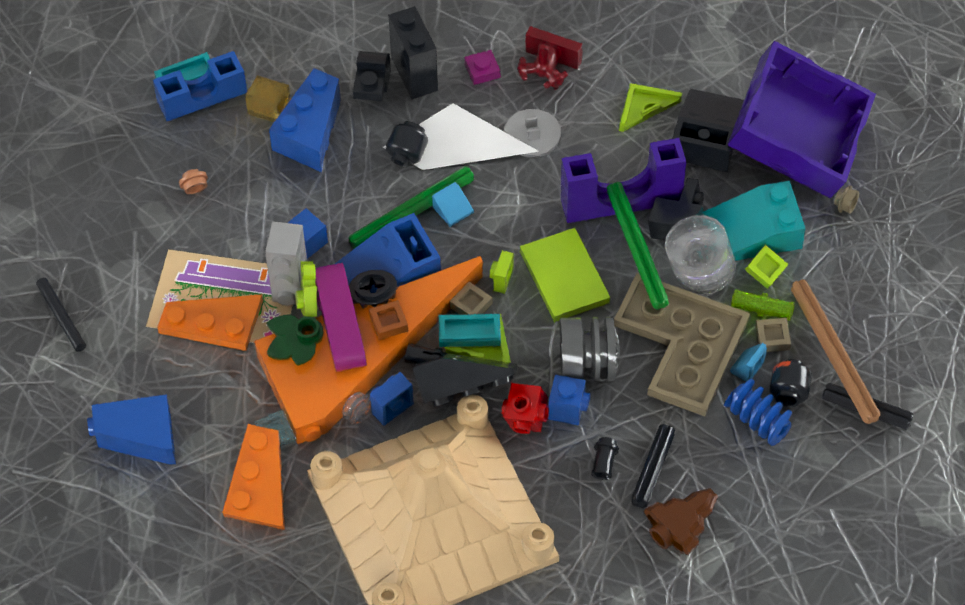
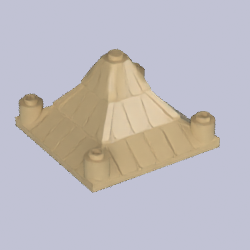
M469 395L461 398L457 404V414L426 425L418 430L400 435L395 439L382 442L372 448L359 451L346 458L340 459L337 454L330 451L320 452L313 457L310 464L311 469L307 470L311 484L367 605H453L559 562V554L554 546L553 530L548 525L541 523L488 419L487 402L478 395Z

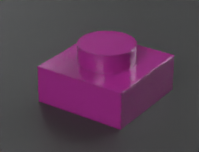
M492 50L464 57V64L473 85L501 78V71Z

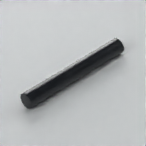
M45 277L40 278L36 285L76 352L84 350L86 348L84 340L49 281Z

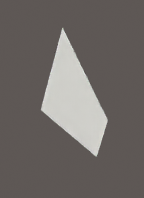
M452 103L419 124L425 129L428 144L420 162L413 165L421 170L539 151Z

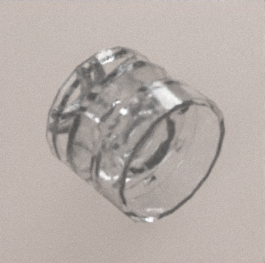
M693 215L681 219L670 229L666 236L665 250L677 283L684 290L698 295H710L722 290L730 283L735 274L736 260L725 228L717 219L706 215Z

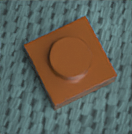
M398 300L369 309V315L379 340L408 332V324Z

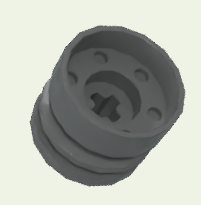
M613 316L605 317L604 331H599L597 317L592 318L590 331H584L580 317L560 318L561 376L583 380L585 368H591L594 382H599L600 368H605L607 382L615 381L616 370L619 364V336L614 325Z

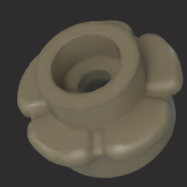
M848 185L845 189L840 188L838 190L834 204L838 206L839 213L843 211L847 213L853 212L859 199V191L852 189L851 185Z

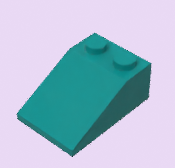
M790 180L761 185L703 212V226L715 264L754 258L765 245L775 253L798 250L803 247L806 228Z

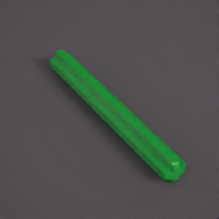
M468 166L460 168L349 235V244L355 249L386 224L412 213H415V215L420 214L433 206L432 196L454 182L460 188L473 182V172Z
M615 182L607 186V194L652 306L656 310L665 308L669 305L667 294L622 183Z

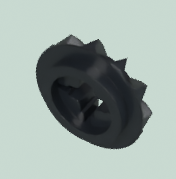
M368 270L354 277L349 284L353 304H360L364 309L369 305L377 307L378 304H387L389 299L396 298L398 286L395 277L391 273L384 270ZM372 285H375V288H377L376 293H370Z

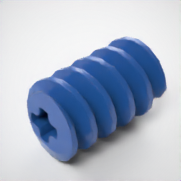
M749 379L730 393L724 406L730 408L734 415H740V420L743 423H749L750 429L758 431V435L762 439L768 438L767 443L770 446H774L789 432L792 426L789 421L792 411L787 410L780 414L783 404L778 402L771 406L770 404L774 397L769 394L762 399L761 396L764 388L761 386L753 391L752 388L755 381Z

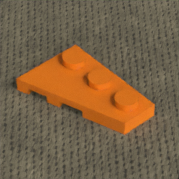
M261 294L166 302L157 327L158 333L247 351L263 303V296Z
M251 424L247 425L222 512L225 517L285 530L281 479V447L278 430Z

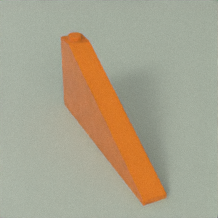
M481 256L398 287L396 298L389 299L388 303L399 301L408 324V332L379 340L369 315V309L373 308V306L369 305L363 309L360 304H353L367 366L335 371L323 316L315 318L323 326V337L316 344V352L313 358L302 365L297 366L292 357L285 360H277L267 355L270 344L277 337L275 334L254 341L257 358L297 444L305 441H315L321 435L326 434L406 354L408 344L413 343L415 345L439 321V315H445L451 309L450 300L468 282L475 285L483 277V260ZM307 331L304 333V335H309L313 332Z

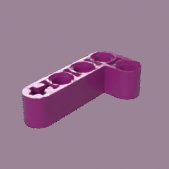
M343 263L317 267L315 278L319 311L322 312L335 371L367 366L363 342Z

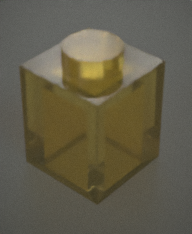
M258 75L245 96L248 114L271 122H275L292 99L290 97L289 85Z

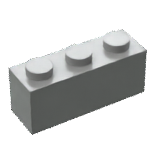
M272 221L265 250L272 300L286 306L296 305V290H301L300 262L307 261L303 225Z

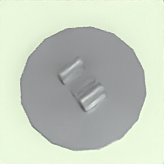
M540 109L519 111L511 116L504 126V132L539 151L521 154L524 157L538 158L547 155L556 149L561 140V127L557 119L550 113Z

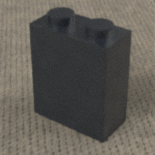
M416 7L389 14L391 58L411 99L438 91L436 46Z

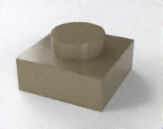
M468 282L450 300V308L460 315L483 314L493 304V297L471 282Z
M787 318L756 320L755 328L758 344H766V352L790 350L791 340Z

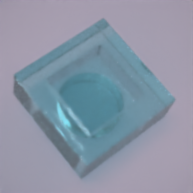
M283 409L254 422L256 426L278 430L280 434V447L296 440Z

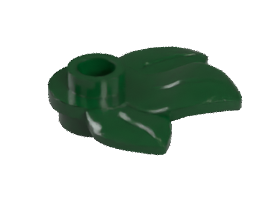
M290 314L281 315L269 320L266 324L277 337L270 344L267 355L277 360H285L292 357L297 366L307 363L315 355L316 344L323 337L322 324L310 316L298 319ZM307 331L313 332L312 334L304 335Z

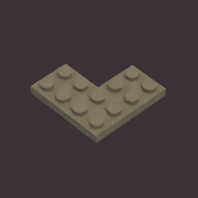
M636 273L614 318V325L620 329L668 346L651 381L647 395L705 417L749 322L750 313L662 282L667 294L669 305L656 310L652 306L640 273Z

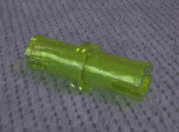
M735 289L731 307L755 312L759 317L768 315L777 318H787V321H791L795 302L771 298L767 293L758 295Z

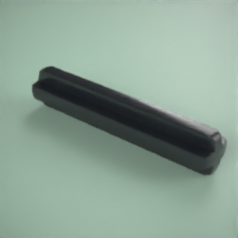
M832 383L826 385L823 392V399L825 401L858 412L844 387ZM872 398L880 411V421L905 430L909 429L914 417L912 412Z
M661 424L658 427L631 497L632 505L642 509L648 506L675 435L674 427L666 424Z

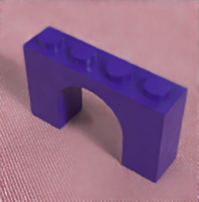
M679 138L651 142L646 168L637 176L620 182L633 212L653 208L656 197L680 200L684 188L686 159ZM591 153L562 158L560 200L567 223L616 215L607 194V186L613 183L598 181Z

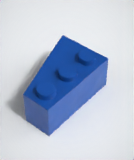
M315 68L311 71L269 129L273 151L322 172L325 153L329 147L331 130L334 128L341 101L338 78Z

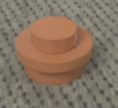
M198 169L185 172L182 175L183 178L179 180L180 188L184 189L185 193L189 195L199 193L208 186L206 172L199 171Z

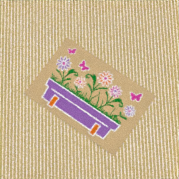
M168 249L146 327H158L166 302L262 294L263 303L250 342L255 343V340L274 334L266 323L275 317L291 314L293 305L286 306L273 302L266 263Z

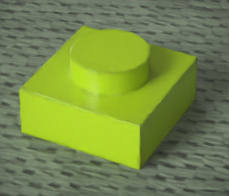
M765 245L744 270L768 289L789 264Z
M502 250L499 260L492 263L489 277L493 279L494 291L506 293L514 270V253Z

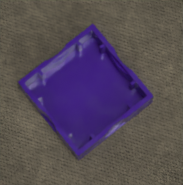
M773 41L759 59L727 145L831 199L847 181L857 152L858 137L866 125L876 94L841 75L821 68L811 59Z

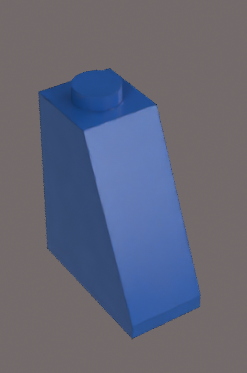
M167 394L92 405L93 417L87 418L88 431L90 436L96 437L99 448L169 465L176 464L171 412Z

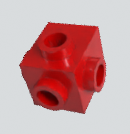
M511 383L508 399L503 401L502 416L516 433L530 434L531 431L541 432L543 422H547L549 417L548 396L541 386Z

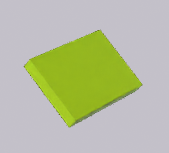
M575 228L520 246L521 256L554 322L559 321L560 318H568L610 303V295Z

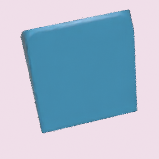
M456 182L432 196L433 209L449 227L474 213L472 206Z
M761 343L746 349L731 367L730 372L746 382L752 379L765 362L766 344Z

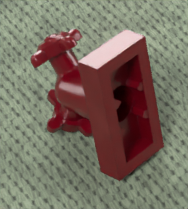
M530 26L526 32L525 52L537 57L534 62L526 63L524 57L519 58L517 67L519 76L522 80L527 81V74L535 73L539 77L548 79L543 84L545 88L552 87L557 90L564 82V78L568 76V73L566 71L560 73L555 69L559 63L578 70L582 62L583 44Z

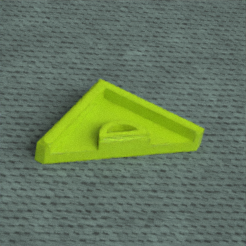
M630 83L619 131L624 132L680 103L682 93Z

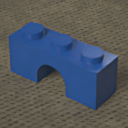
M234 51L207 60L208 69L198 79L184 80L180 70L153 79L156 99L166 121L247 93L245 73Z

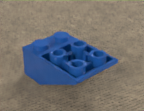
M415 213L386 224L335 263H343L348 285L354 277L368 270H384L391 273L395 277L398 287L441 271V258ZM372 285L370 293H376L377 288H375V285Z

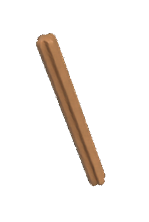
M804 279L793 282L791 291L861 418L866 424L877 422L880 411L809 284Z

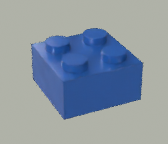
M401 372L389 377L383 385L375 387L370 393L371 412L383 426L414 405L413 385Z

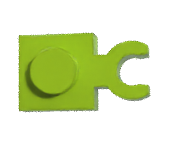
M301 261V290H296V308L301 309L304 317H317L315 264H313V261Z

